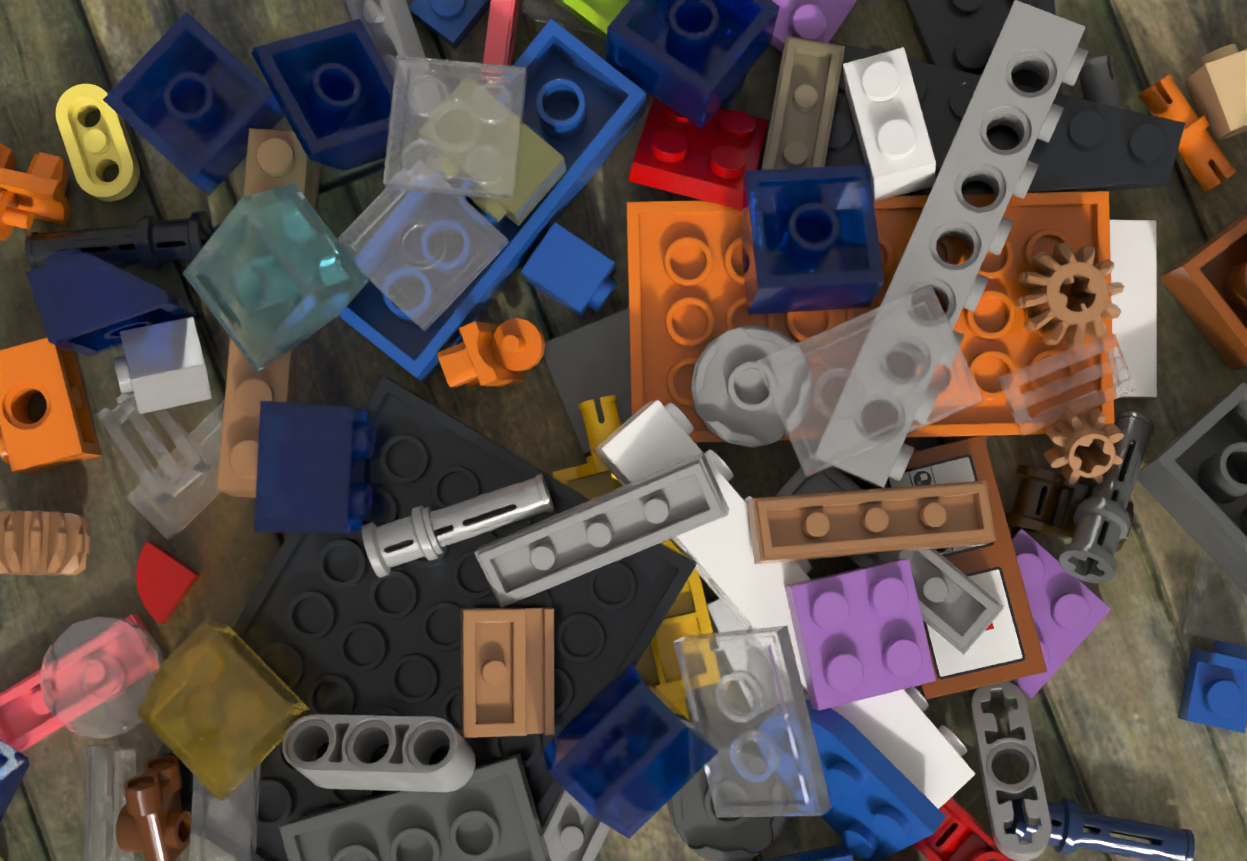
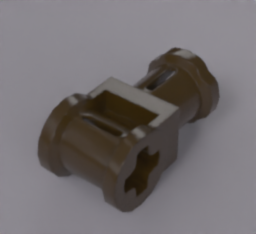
M1018 465L1016 475L1021 480L1012 512L1005 514L1007 524L1044 536L1072 539L1077 527L1073 519L1076 508L1084 500L1090 498L1091 495L1088 494L1090 486L1077 482L1072 485L1061 474L1032 466ZM1129 500L1126 511L1129 514L1132 526L1134 516L1133 502ZM1129 532L1125 538L1119 540L1115 552L1122 548Z

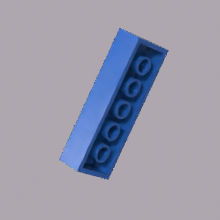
M553 19L548 21L490 95L564 157L566 172L518 226L506 215L500 222L495 221L471 199L476 190L459 175L453 182H450L431 166L322 300L325 306L425 385L441 366L437 353L459 344L463 339L459 328L480 318L545 237L554 222L558 221L646 111L645 91Z

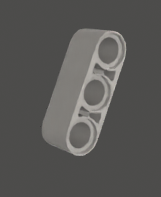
M313 714L303 716L293 722L287 729L282 741V752L286 761L316 786L326 789L450 792L464 786L472 777L476 766L475 754L471 746L445 719L437 717ZM329 742L325 754L318 760L312 761L315 751L321 745ZM383 744H389L387 753L383 758L375 763H370L375 750ZM444 745H450L448 755L443 761L435 765H429L431 755L436 749Z

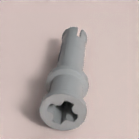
M541 473L534 478L481 494L436 511H432L430 507L424 508L419 506L412 509L411 516L377 527L373 522L362 525V538L371 566L380 578L389 575L391 567L424 556L429 561L440 558V554L445 552L444 546L488 531L497 530L503 526L545 512H553L554 506L546 481Z

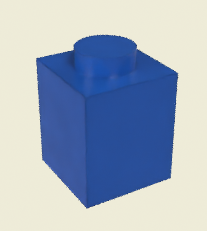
M554 222L521 270L526 282L581 319L584 318L590 308L599 313L618 285L616 281L611 279L615 272V262L556 222Z

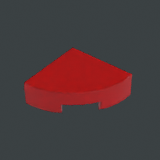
M147 541L137 562L136 583L138 593L149 614L160 624H166L201 574L154 541Z

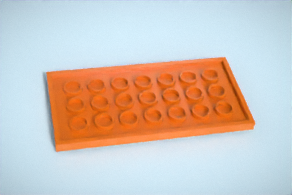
M1109 191L1026 193L1024 199L1014 195L1011 196L1003 217L1014 221L999 256L987 251L978 272L989 278L975 312L962 308L953 329L964 334L950 369L939 364L937 365L928 386L939 391L934 406L925 425L913 421L906 437L1046 434L1044 431L1046 427L1055 428L1057 423L1065 418L1064 409L1069 408L1074 414L1086 416L1093 406L1097 407L1106 416L1105 425L1114 423L1112 319L1102 318L1106 326V335L1102 338L1094 339L1086 334L1083 346L1070 348L1064 336L1058 344L1047 345L1043 341L1046 324L1033 331H1028L1024 328L1026 320L1034 314L1033 308L1019 309L1014 305L1015 299L1031 295V290L1021 286L1017 279L1020 273L1026 271L1036 273L1031 258L1037 253L1045 252L1052 257L1054 246L1061 243H1069L1074 255L1080 247L1085 245L1094 247L1095 258L1093 266L1104 260H1111ZM995 194L962 195L964 200L974 207H986L995 201ZM929 195L895 196L876 202L874 197L819 198L816 217L813 223L755 213L756 199L749 200L746 212L703 200L627 202L631 416L646 403L658 399L664 407L668 403L674 404L687 417L694 428V431L689 436L695 443L726 442L710 432L695 412L690 390L693 368L708 343L727 330L754 325L775 329L795 342L804 355L803 357L807 361L811 372L813 390L809 410L798 427L780 440H822ZM946 237L936 245L939 257L948 264H962L971 257L969 245L959 237ZM1111 272L1105 276L1107 284L1111 283ZM1072 284L1061 286L1059 293L1068 297L1066 307L1077 305L1078 298L1070 294ZM920 293L911 302L913 313L923 321L934 322L946 314V304L936 293ZM1111 296L1108 297V301L1112 302ZM897 348L886 359V365L890 373L900 379L913 378L922 369L920 356L910 348ZM874 403L868 406L861 416L864 429L874 436H886L897 427L898 420L895 411L884 403Z

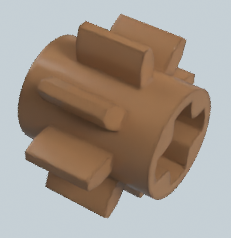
M1093 406L1086 416L1074 414L1069 408L1064 409L1065 418L1060 420L1055 428L1046 427L1044 430L1053 441L1055 447L1047 450L1043 455L1052 468L1062 466V475L1069 484L1074 485L1080 476L1093 478L1099 484L1103 482L1102 474L1107 472L1113 464H1122L1123 460L1115 452L1113 443L1120 441L1124 434L1114 423L1105 425L1106 416L1097 407Z

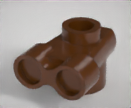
M164 755L147 761L144 764L145 772L127 780L123 785L126 804L121 809L117 819V843L124 852L142 853L144 861H174L189 845L193 835V817L189 811L182 810L180 789L183 784L178 758Z

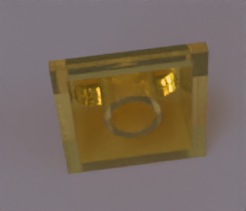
M204 620L159 666L137 715L219 801H224L283 740L287 729L293 722L306 716L311 710L228 625Z

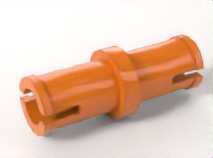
M1170 73L1137 95L1153 116L1185 123L1177 152L1201 186L1200 189L1203 193L1219 185L1221 179H1228L1237 172L1206 128L1211 125L1205 115L1197 116L1173 81Z

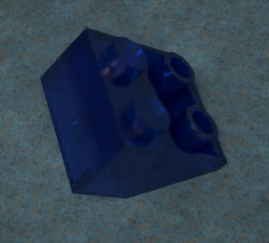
M633 663L542 750L548 773L592 817L629 839L718 753L717 748Z

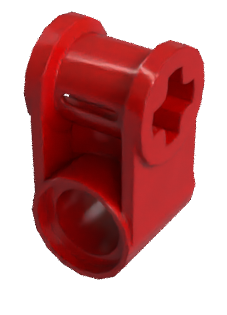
M952 798L939 808L946 817L935 833L912 844L929 861H1014L999 851L995 842L983 831L984 827Z

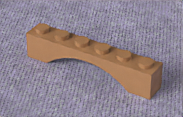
M249 128L217 490L234 497L293 500L298 451L296 366L299 311L306 256L312 227L318 211L322 152L311 133L307 131Z

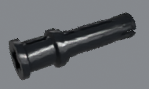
M205 211L192 212L190 218L159 220L156 215H147L138 219L133 226L89 228L49 233L31 232L26 236L25 253L28 264L33 270L138 260L143 266H148L149 268L162 267L165 261L195 259L198 264H208L212 262L214 256V234L210 218Z

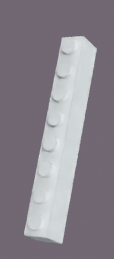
M658 399L646 403L593 449L623 486L703 453L689 436L694 431V428L687 417L674 404L668 403L664 407ZM709 449L704 455L730 509L729 513L725 517L669 540L683 556L697 563L694 568L801 695L809 700L785 585L810 580L807 574L812 570V566L808 560L754 564L747 502L753 498L748 496L743 500L728 483L734 477L732 471L714 451ZM915 687L831 707L832 710L853 724L938 809L975 775L973 770L962 759V756L967 753L966 747L946 726L941 725L936 728L923 712L929 705Z

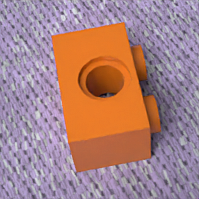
M51 336L0 350V456L6 464H10L12 472L35 474L101 456L72 342ZM42 393L47 403L46 412L39 421L34 423L29 417L28 405L36 394Z

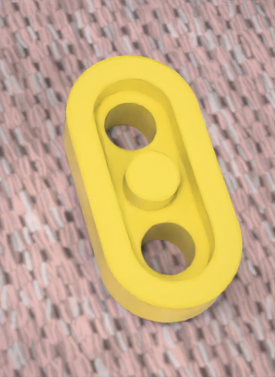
M79 84L69 88L62 94L57 103L56 120L75 178L79 186L91 196L105 202L120 201L128 197L135 190L140 178L139 163L121 109L116 100L99 86ZM93 110H100V121L93 127H86L85 118L87 114ZM117 164L119 167L117 178L111 182H104L103 172L105 168L109 165Z

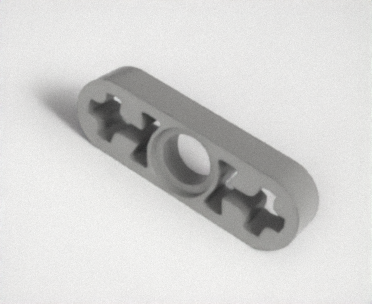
M1009 681L977 688L973 695L970 715L993 840L999 851L1006 857L1016 861L1033 860L1046 849L1051 836L1052 825L1027 701L1021 689ZM991 698H1001L1004 707H1014L1015 709L1008 712L1006 722L1008 738L997 740L998 728L994 714L983 713V710L989 708ZM1020 734L1022 736V740L1012 737ZM986 738L997 741L987 744ZM1010 753L1022 758L1028 768L1027 777L1022 782L1013 785L999 781L992 771V763L998 756ZM1031 793L1034 796V800H1023L1024 820L1027 825H1037L1039 830L1032 833L1029 844L1023 845L1019 843L1017 835L1006 834L1004 829L1011 827L1014 812L1011 800L1020 799ZM997 798L1006 799L1010 801H1007L1000 805L998 804Z

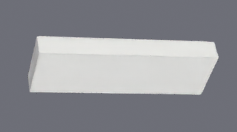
M1110 220V258L1112 262H1115L1111 272V283L1121 282L1125 286L1123 292L1111 296L1112 303L1116 304L1122 311L1118 318L1112 319L1114 398L1151 399L1157 397L1156 220Z

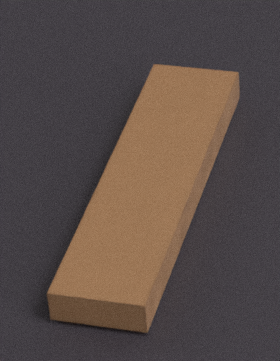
M987 480L753 498L747 502L754 564L982 545L996 541Z

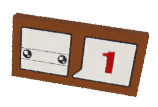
M976 436L913 452L900 482L888 477L884 488L987 480L996 541L989 544L936 548L935 550L1004 606V609L964 655L923 621L936 678L934 682L922 684L925 700L1048 672L984 436ZM871 484L872 489H881Z

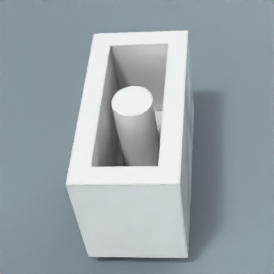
M904 47L843 64L845 92L875 202L932 187L935 183L936 161Z

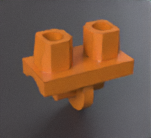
M0 143V241L6 240L11 235L14 227L30 229L34 219L67 226L72 209L65 196L70 173L64 160L59 156L39 152L34 155L27 173L14 171L13 168L17 161L12 149Z
M520 318L506 320L500 325L474 321L459 328L464 342L438 352L437 356L450 387H458L466 384L468 388H475L479 385L512 387L526 381L523 371L537 365L542 358L545 349L544 335L537 325L529 320Z

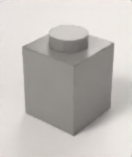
M193 317L120 331L125 356L113 358L121 393L134 391L139 414L212 399L206 365Z

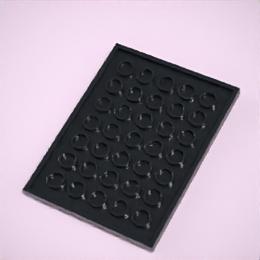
M382 376L156 756L171 755L178 758L183 784L180 789L182 810L191 813L194 829L243 861H288L279 829L282 824L390 792L386 790L326 789L318 787L288 763L282 752V741L287 729L293 722L303 716L323 714L437 717L445 719L461 735V609L501 608L474 552L479 546L591 499L393 379ZM542 473L553 502V512H545L503 526L497 530L488 531L444 546L445 552L440 554V558L429 561L424 556L391 567L390 574L380 578L373 570L362 538V525L373 522L379 527L411 516L412 509L419 506L424 508L430 507L432 511H436L481 494L534 478ZM662 542L502 607H551L554 609V735L542 733L526 734V736L469 737L464 739L471 746L475 754L476 766L520 754L540 824L543 822L697 563ZM329 742L321 745L315 751L312 761L318 760L325 754ZM383 744L378 747L372 754L370 763H375L382 759L387 753L389 744ZM444 745L436 749L431 755L429 765H435L443 761L448 755L450 745Z

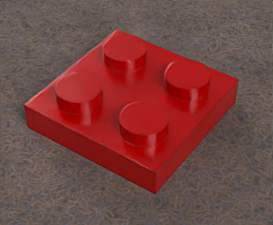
M655 91L632 161L628 181L746 212L769 121L752 117L743 111L725 110L695 102L685 96H671Z

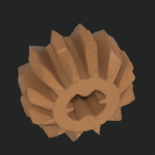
M1061 243L1054 246L1052 257L1045 252L1037 253L1031 258L1036 273L1026 271L1018 276L1017 282L1031 290V295L1015 299L1014 305L1019 309L1033 308L1034 314L1026 320L1024 328L1028 331H1033L1046 324L1043 341L1047 345L1058 344L1063 336L1070 348L1083 346L1086 334L1094 339L1102 338L1107 333L1102 318H1118L1122 312L1116 304L1108 301L1109 296L1123 292L1125 287L1121 282L1107 284L1105 276L1112 272L1115 262L1107 259L1093 266L1095 249L1090 245L1080 247L1075 255L1069 243ZM1072 284L1070 294L1078 298L1077 305L1066 307L1068 297L1059 293L1061 286Z
M38 510L0 511V574L70 576L82 572L86 569L87 554H90L91 536H88V520L74 513Z

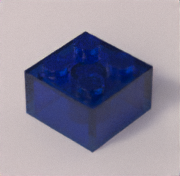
M629 0L607 27L605 61L633 83L703 129L770 45L780 6L771 0Z
M187 12L180 17L103 99L191 182L209 196L247 156L249 128L272 130L289 112V109L270 87Z

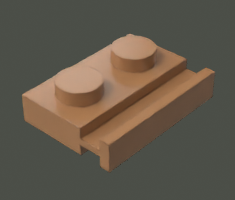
M551 607L461 609V735L463 738L526 736V734L542 733L554 735V609Z

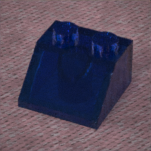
M361 19L254 47L252 51L255 62L304 152L311 161L346 171L392 156L416 122L413 113Z
M869 164L745 171L743 176L742 263L748 315L870 307L884 283Z
M69 249L49 255L44 259L46 266L26 272L49 343L87 356L123 345L120 331L193 317L194 320L201 318L196 306L87 252L82 253L80 249Z
M260 401L254 532L353 533L362 531V520H369L372 510V487L370 483H364L365 458H372L375 448V426L373 421H367V409Z

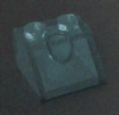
M295 183L242 197L183 273L256 372L269 366L335 319L369 282Z

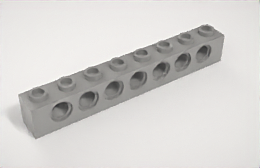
M1014 1L814 457L815 460L879 488H884L888 477L900 482L914 451V447L904 444L907 433L913 421L925 425L939 394L938 390L928 387L936 367L939 364L950 369L964 337V334L953 330L961 310L965 308L975 312L989 280L988 277L978 273L986 253L989 251L998 256L1000 255L1014 223L1013 220L1003 217L1011 196L1025 198L1039 164L1028 160L1036 139L1038 138L1049 143L1064 107L1053 104L1061 82L1074 86L1089 51L1077 47L1086 26L1023 2ZM1020 70L1034 71L1042 78L1044 88L1034 93L1023 92L1014 85L1011 76ZM998 125L1008 126L1017 133L1020 144L1010 150L997 149L988 141L986 132ZM972 181L985 182L993 189L995 201L986 207H974L964 200L961 189ZM946 237H959L969 245L971 257L962 264H948L939 257L936 245ZM923 292L936 293L946 304V314L934 322L923 321L913 313L911 307L912 300ZM901 347L914 350L922 361V369L919 374L910 379H900L892 375L887 368L886 359L893 350ZM874 403L889 405L897 415V427L886 436L871 435L862 425L861 416L863 411Z

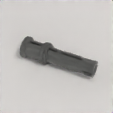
M1122 412L1116 418L1114 424L1123 432L1124 437L1120 441L1113 443L1115 452L1121 457L1123 462L1122 464H1113L1107 472L1102 474L1103 482L1099 484L1095 482L1090 498L1077 506L1073 517L1074 523L1077 526L1071 543L1062 548L1058 559L1060 566L1066 573L1085 582L1106 583L1112 580L1117 568L1113 557L1118 542L1127 536L1131 526L1126 508L1138 477L1150 436L1155 429L1152 420L1138 412Z

